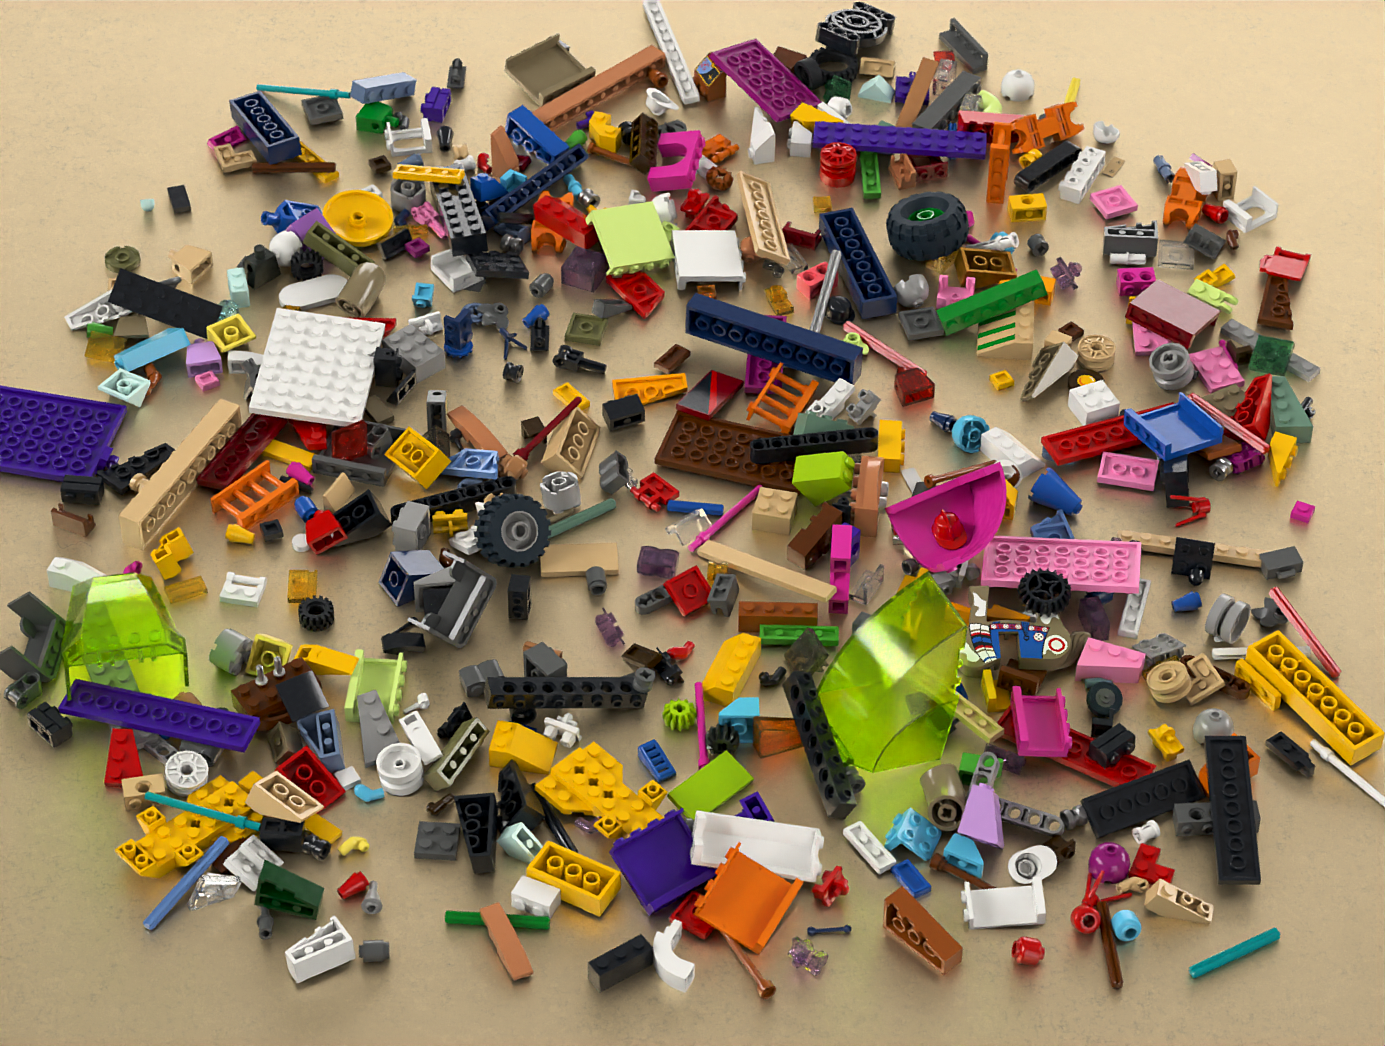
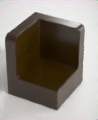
M1227 340L1226 348L1234 363L1238 366L1250 364L1253 354L1252 347L1248 345L1236 348L1231 340Z
M539 416L521 421V435L524 439L537 436L545 428ZM547 436L542 440L543 444L547 443Z

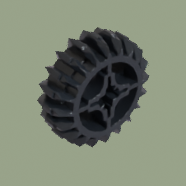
M1039 568L1038 571L1032 569L1030 573L1026 572L1018 585V600H1021V606H1025L1026 611L1032 610L1033 615L1039 613L1040 617L1043 614L1050 617L1051 613L1057 616L1059 611L1063 612L1069 604V599H1071V587L1068 584V579H1063V573L1057 575L1056 570L1051 572L1049 568L1046 571Z

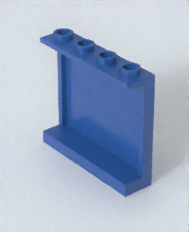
M1179 392L1178 403L1138 415L1131 408L1124 410V426L1164 461L1222 443L1223 426L1182 392Z

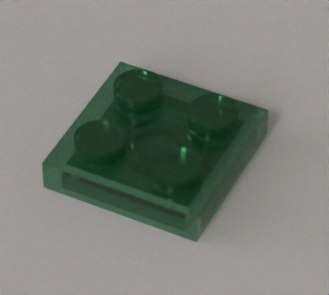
M1259 335L1248 366L1249 370L1285 376L1294 350V341Z

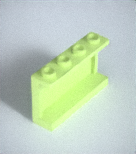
M356 649L355 657H358L359 661L350 676L344 707L345 720L348 722H360L357 696L376 690L391 724H394L395 716H399V704L397 703L402 699V689L400 687H404L405 675H403V672H407V660H404L403 653H399L398 660L364 658V650Z

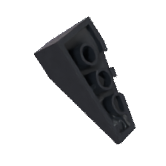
M511 759L499 772L498 792L501 793V801L497 802L500 809L497 826L500 834L503 833L506 827L522 822L529 831H533L546 817L534 791L517 763Z

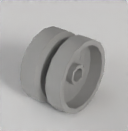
M1167 343L1157 347L1151 353L1149 366L1155 382L1162 389L1177 390L1186 386L1192 380L1194 368L1189 353L1184 346L1178 343Z
M1225 593L1221 594L1208 614L1205 624L1206 633L1215 637L1220 635L1223 641L1233 644L1238 640L1246 627L1251 611L1250 605L1243 601L1235 603L1234 597Z

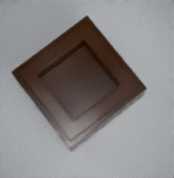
M1072 321L1058 330V332L1071 336L1072 342L1084 335V330Z

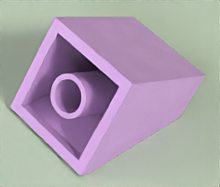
M979 783V786L973 784L957 832L971 840L1003 849L1004 840L999 796L994 792L995 789L989 785Z

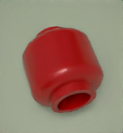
M1089 905L1077 906L1072 911L1070 919L1072 926L1083 934L1095 932L1101 920L1098 911Z
M1023 936L1014 941L1011 953L1018 964L1036 966L1040 960H1043L1045 948L1042 947L1039 939Z

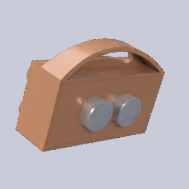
M862 455L861 463H855L854 474H859V476H853V487L857 489H852L851 492L846 491L836 496L851 498L852 501H856L850 502L849 505L851 506V514H854V516H851V525L861 530L860 536L876 538L879 514H885L886 512L884 508L887 507L889 483L883 481L885 457Z

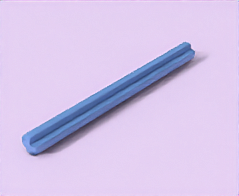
M220 836L143 921L145 928L153 930L228 847L230 842L226 837Z

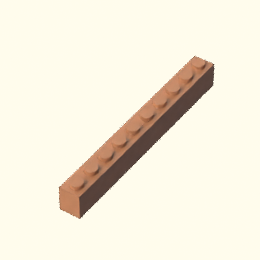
M650 45L532 111V113L553 131L647 78V71L650 68L658 71L665 67V53Z

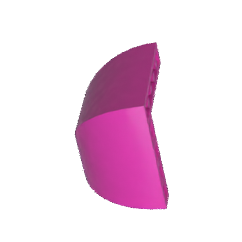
M1000 462L969 472L884 508L900 540L920 565L931 572L936 573L946 570V573L957 570V565L973 558L989 544L1002 522L1006 506L1007 491L1002 465ZM942 509L945 512L955 513L966 531V543L958 549L947 550L940 547L932 533L931 527Z

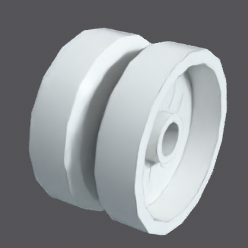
M396 743L384 748L378 754L376 765L382 788L387 793L404 796L417 791L422 786L424 770L420 753L416 747L406 743Z

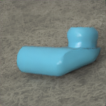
M358 784L354 788L355 795L365 802L385 798L383 788L371 790L363 784Z

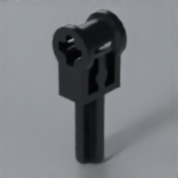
M561 345L558 349V354L552 360L557 368H566L576 372L579 367L602 374L607 369L606 364L584 358V352L572 349L568 345Z

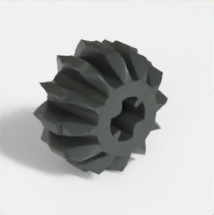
M717 723L716 727L710 726L709 731L705 735L706 748L710 750L711 754L717 753L719 756L726 750L734 754L735 750L738 749L739 734L734 729V726L728 727L726 723L724 726H721Z

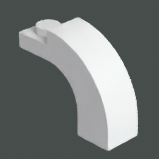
M674 919L671 926L666 927L664 934L657 931L655 935L653 963L658 976L667 985L686 993L695 978V964L677 957L673 952L682 937V922Z

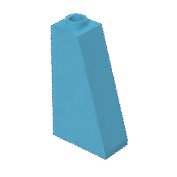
M168 328L114 355V364L118 370L121 368L130 372L190 345L184 328Z

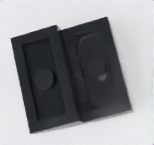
M313 671L300 674L275 685L292 723L329 708V704Z

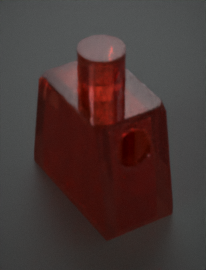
M901 366L897 369L894 388L902 407L934 398L935 383L920 368L908 370L905 366Z

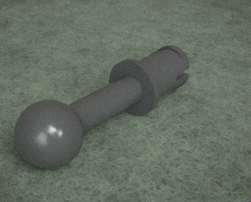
M257 906L261 909V916L257 918L260 938L266 940L272 937L274 919L269 915V908Z

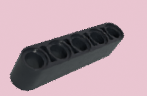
M1068 140L1064 141L1018 172L1014 178V184L1026 192H1032L1073 164L1074 161H1077L1082 148Z

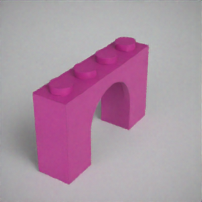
M700 130L661 133L657 145L662 158L683 156L684 158L673 165L651 167L647 177L651 191L691 189L693 181L696 179V170L699 169V160L702 158L705 138L702 137Z
M852 525L832 526L830 584L836 586L837 592L829 599L828 613L848 614Z

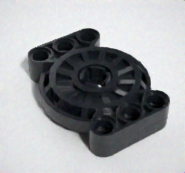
M854 2L852 9L832 12L826 16L825 22H819L815 40L844 54L854 56L858 54L859 48L876 46L885 41L886 35L893 33L895 16L864 2Z

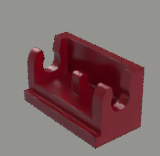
M788 221L782 228L785 242L815 251L822 240V236L819 235L822 230L817 229L815 234L790 227L792 222Z

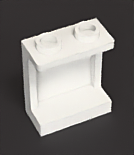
M451 249L431 256V270L453 293L484 280V277L475 276L464 255L453 257Z

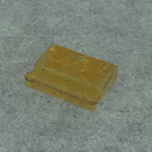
M91 331V337L88 340L84 356L114 364V355L124 351L127 339Z
M289 570L288 603H301L302 600L306 601L307 597H310V599H313L314 595L317 597V570H314V572H309V570Z

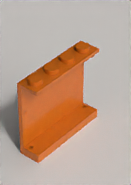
M738 842L735 849L730 847L725 855V858L728 859L726 863H720L716 869V879H710L705 887L707 893L705 896L700 895L694 904L697 907L694 915L759 955L804 882L796 878L793 884L789 883L739 852L741 843Z

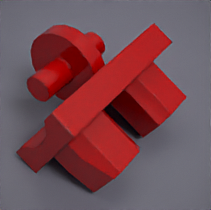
M691 189L687 194L688 197L680 206V211L685 212V217L694 220L697 213L705 207V203L710 198L709 193H701L700 189Z
M836 866L833 871L825 870L822 874L823 885L815 884L812 888L814 898L821 899L825 907H830L836 897L839 895L846 896L850 891L847 885L848 880L842 875V866Z

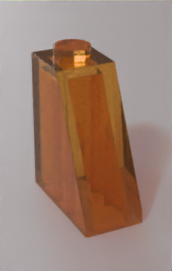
M753 717V746L760 759L803 747L794 718Z

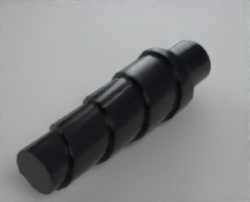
M282 475L279 480L285 483L289 481L292 477H285ZM297 480L299 490L308 493L313 492V487Z

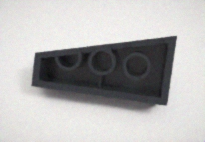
M495 793L454 796L474 874L495 872L498 805Z

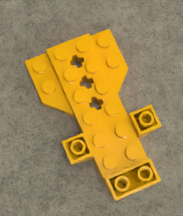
M592 742L584 749L580 747L553 766L550 769V774L535 785V791L561 813L572 815V812H583L584 815H593L598 819L594 823V827L608 839L618 840L622 837L627 839L634 830L647 828V824L652 820L658 819L660 821L665 818L656 810L667 795V791L652 779L638 790V795L623 783V765L596 742Z
M222 775L189 794L187 798V803L233 816H245L248 820L262 823L263 817H267L253 811L245 803L248 794L234 781L228 782ZM151 806L136 816L146 836L136 842L133 839L128 840L117 847L115 852L140 876L161 878L173 869L188 866L204 855L203 850L212 846L220 836L226 837L230 842L229 844L241 837L247 840L252 835H259L260 832L249 828H237L234 824L184 811L166 822V817L154 806Z

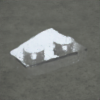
M201 875L187 904L189 910L193 911L233 898L241 884L240 877Z

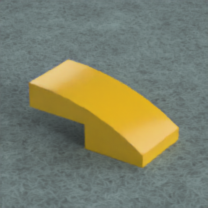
M1224 263L1212 272L1207 269L1195 277L1194 280L1197 278L1217 288L1236 277Z

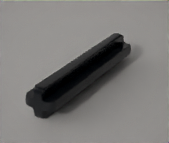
M499 212L496 219L499 223L532 225L535 217L534 214Z

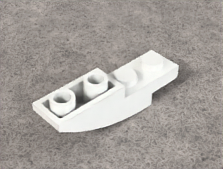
M839 378L820 401L815 400L807 411L816 412L818 417H821V415L831 416L833 420L845 408L844 403L855 391V386Z

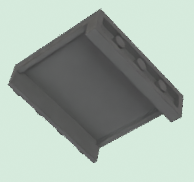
M362 420L360 429L334 425L327 439V449L321 450L319 455L314 454L312 457L313 473L338 478L343 472L351 481L385 487L396 464L384 455L391 446L376 460L371 459L367 454L358 452L357 448L361 439L374 426L379 424ZM387 425L393 440L392 445L406 429Z

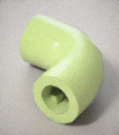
M981 90L976 97L975 104L984 109L982 112L1002 113V105L998 98L985 90Z

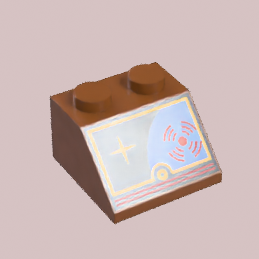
M709 52L694 69V77L692 78L701 96H704L707 102L726 97V73L710 58L712 52Z

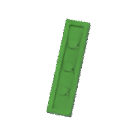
M860 151L863 199L881 198L877 152Z
M760 624L759 637L761 638V644L838 646L839 626Z

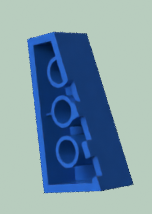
M524 105L508 113L505 125L508 138L513 139V143L517 146L520 144L524 146L525 151L528 153H535L536 158L549 165L569 151V146Z

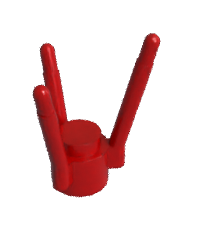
M1170 496L1171 499L1194 501L1190 503V506L1186 507H1192L1193 513L1198 514L1176 523L1175 527L1199 518H1206V514L1211 511L1208 498Z

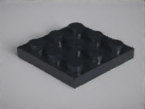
M492 250L468 254L465 257L476 277L529 278V271L516 252L500 253Z

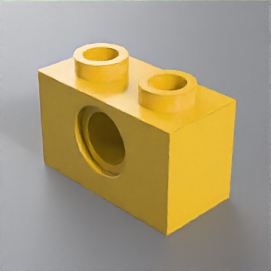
M1043 193L1009 196L1008 213L1011 223L1046 220L1047 204Z

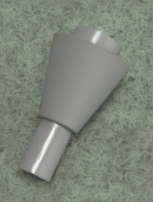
M376 881L369 883V890L361 904L362 910L367 914H377L383 907L377 891L378 883Z

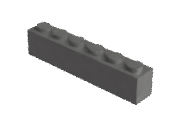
M963 71L912 123V128L944 130L950 121L955 119L959 110L970 103L976 94H979L982 85H980L981 77Z

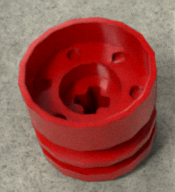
M841 142L825 145L820 152V180L825 185L833 188H843L851 185L856 177V150L851 145Z

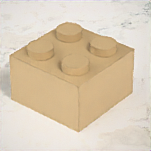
M760 487L752 512V529L790 535L797 512L798 493Z

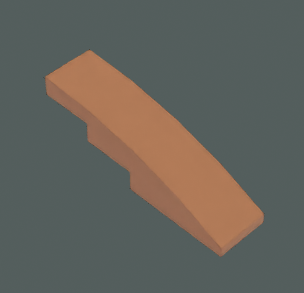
M463 405L447 413L448 418L461 431L467 443L471 442L476 449L498 451L499 460L505 458L508 454L489 429Z
M500 903L480 908V916L486 924L488 934L497 948V954L513 981L534 974L520 940Z

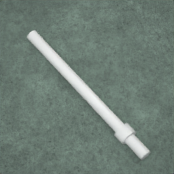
M1316 739L1310 742V746L1320 753L1321 758L1326 762H1331L1385 807V797L1337 758L1330 748H1325Z

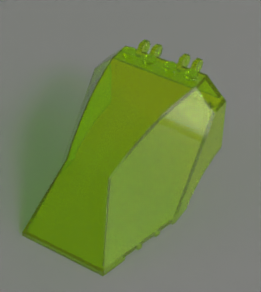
M133 572L92 577L73 585L61 645L67 701L72 700L69 668L72 666L97 664L98 668H100L106 662H109L111 666H115V661L138 659L139 663H143L144 658L150 657L152 661H156L157 656L179 654L185 687L189 686L188 654L185 638L177 630L152 577Z

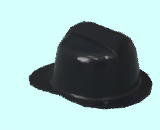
M832 296L829 298L824 316L835 324L844 325L847 321H854L855 312L852 309L851 302L846 297Z

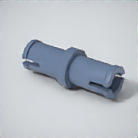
M1162 155L1155 156L1153 162L1158 168V173L1164 177L1167 183H1172L1175 174L1171 170V165L1165 161Z

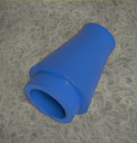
M543 304L536 305L522 319V322L529 328L535 325V320L539 317L546 321L550 313Z
M1191 591L1171 601L1174 612L1198 610L1199 607H1202L1198 592L1193 593Z

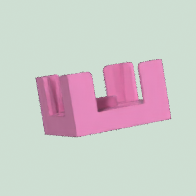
M940 275L936 310L974 295L975 278H966V288L949 287L948 276Z

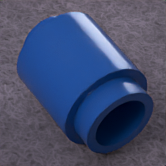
M300 496L295 500V510L305 523L312 519L314 513L319 510L309 497Z

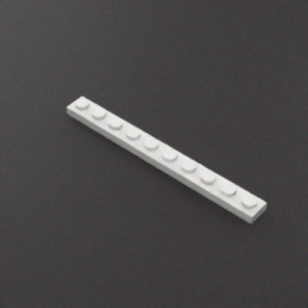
M643 0V8L660 49L665 53V61L683 104L700 102V95L660 0Z

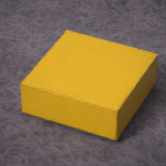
M1006 370L989 375V380L998 391L1014 386L1015 381Z

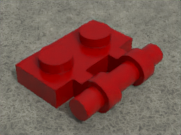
M654 472L640 480L641 488L638 489L633 486L630 489L635 499L643 501L647 508L653 509L656 512L661 510L659 502L666 506L669 500H675L679 497V491Z

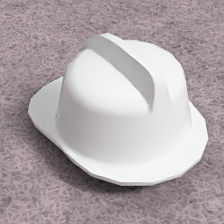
M654 88L647 89L646 106L654 115H662L667 109H679L661 91Z
M1043 845L1033 846L1012 855L1008 863L1009 874L1018 883L1029 884L1032 883V877L1041 876V879L1050 876L1056 869L1057 858L1049 847Z

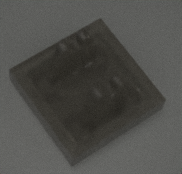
M809 627L805 629L784 654L792 671L811 672V675H813L815 672H823V666H829L826 661L829 656L814 630Z

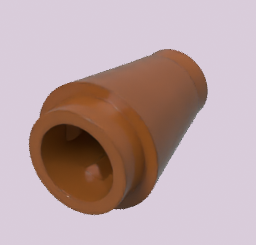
M650 68L647 71L648 78L656 88H664L668 84V77L665 73L654 68Z

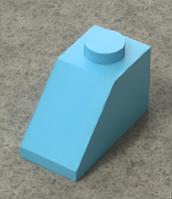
M954 833L943 853V856L948 861L947 863L981 878L984 862L974 841Z

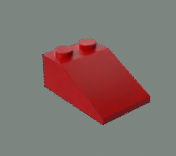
M307 745L274 770V772H279L324 806L322 810L346 793L344 788Z

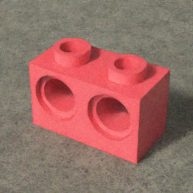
M823 262L797 275L796 289L809 300L820 295L828 263ZM838 272L836 273L832 289L838 286Z

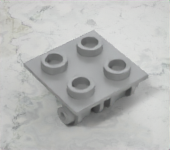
M1166 633L1158 634L1155 638L1139 641L1138 644L1132 645V648L1148 656V659H1146L1148 667H1156L1163 662L1181 658L1184 655L1183 647H1186V644Z

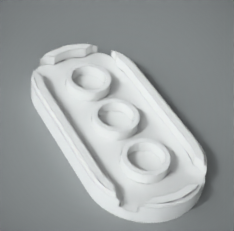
M329 274L288 285L279 293L280 305L284 309L305 311L334 303L347 280L340 275Z

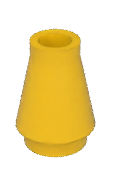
M229 524L225 539H228L229 542L248 543L251 545L255 538V533H251L237 524Z

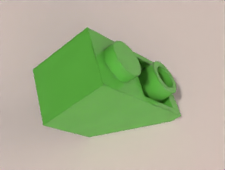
M963 752L959 767V776L963 785L970 786L981 755ZM998 758L1000 767L996 778L1002 776L1003 759ZM987 759L984 764L985 767H991L994 764V759ZM981 778L978 781V786L979 783H988V779Z

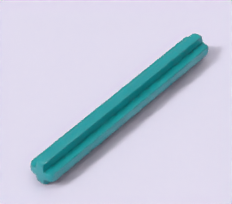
M1274 927L1189 967V974L1192 978H1197L1280 939V931Z

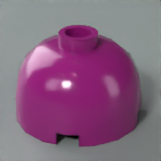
M1104 842L1092 850L1088 860L1089 873H1092V877L1095 880L1100 872L1104 871L1101 883L1111 881V884H1117L1128 877L1130 869L1129 854L1124 847L1117 843Z

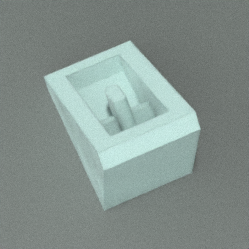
M879 74L862 85L858 97L891 103L895 90Z

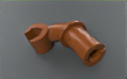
M148 363L143 368L147 374V380H150V386L145 397L152 393V389L162 378L161 373L156 370L153 363Z

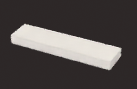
M1140 578L1139 594H1127L1117 636L1137 639L1151 580Z

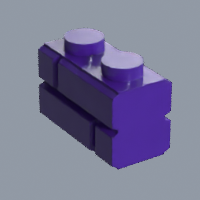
M432 87L430 92L426 93L425 103L421 104L420 109L421 113H423V119L428 118V121L443 122L451 103L450 89Z

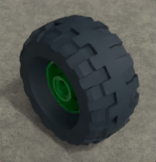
M940 191L913 194L908 198H903L890 209L891 211L886 219L890 245L899 256L909 260H936L940 257L951 255L952 252L962 247L969 234V222L963 203H961L959 198H955L954 195Z

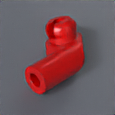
M484 152L480 153L477 158V167L484 173L490 174L492 167L487 164L489 162L487 159H490V156Z
M687 641L683 647L675 646L669 648L667 653L672 659L684 660L692 652L695 645L693 642Z

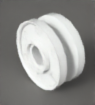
M194 751L177 752L166 763L165 781L167 787L178 796L188 797L189 794L208 783L209 768L207 761L202 755Z

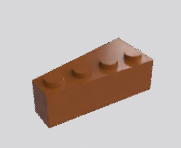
M903 886L884 899L883 927L943 975L962 962L963 948Z

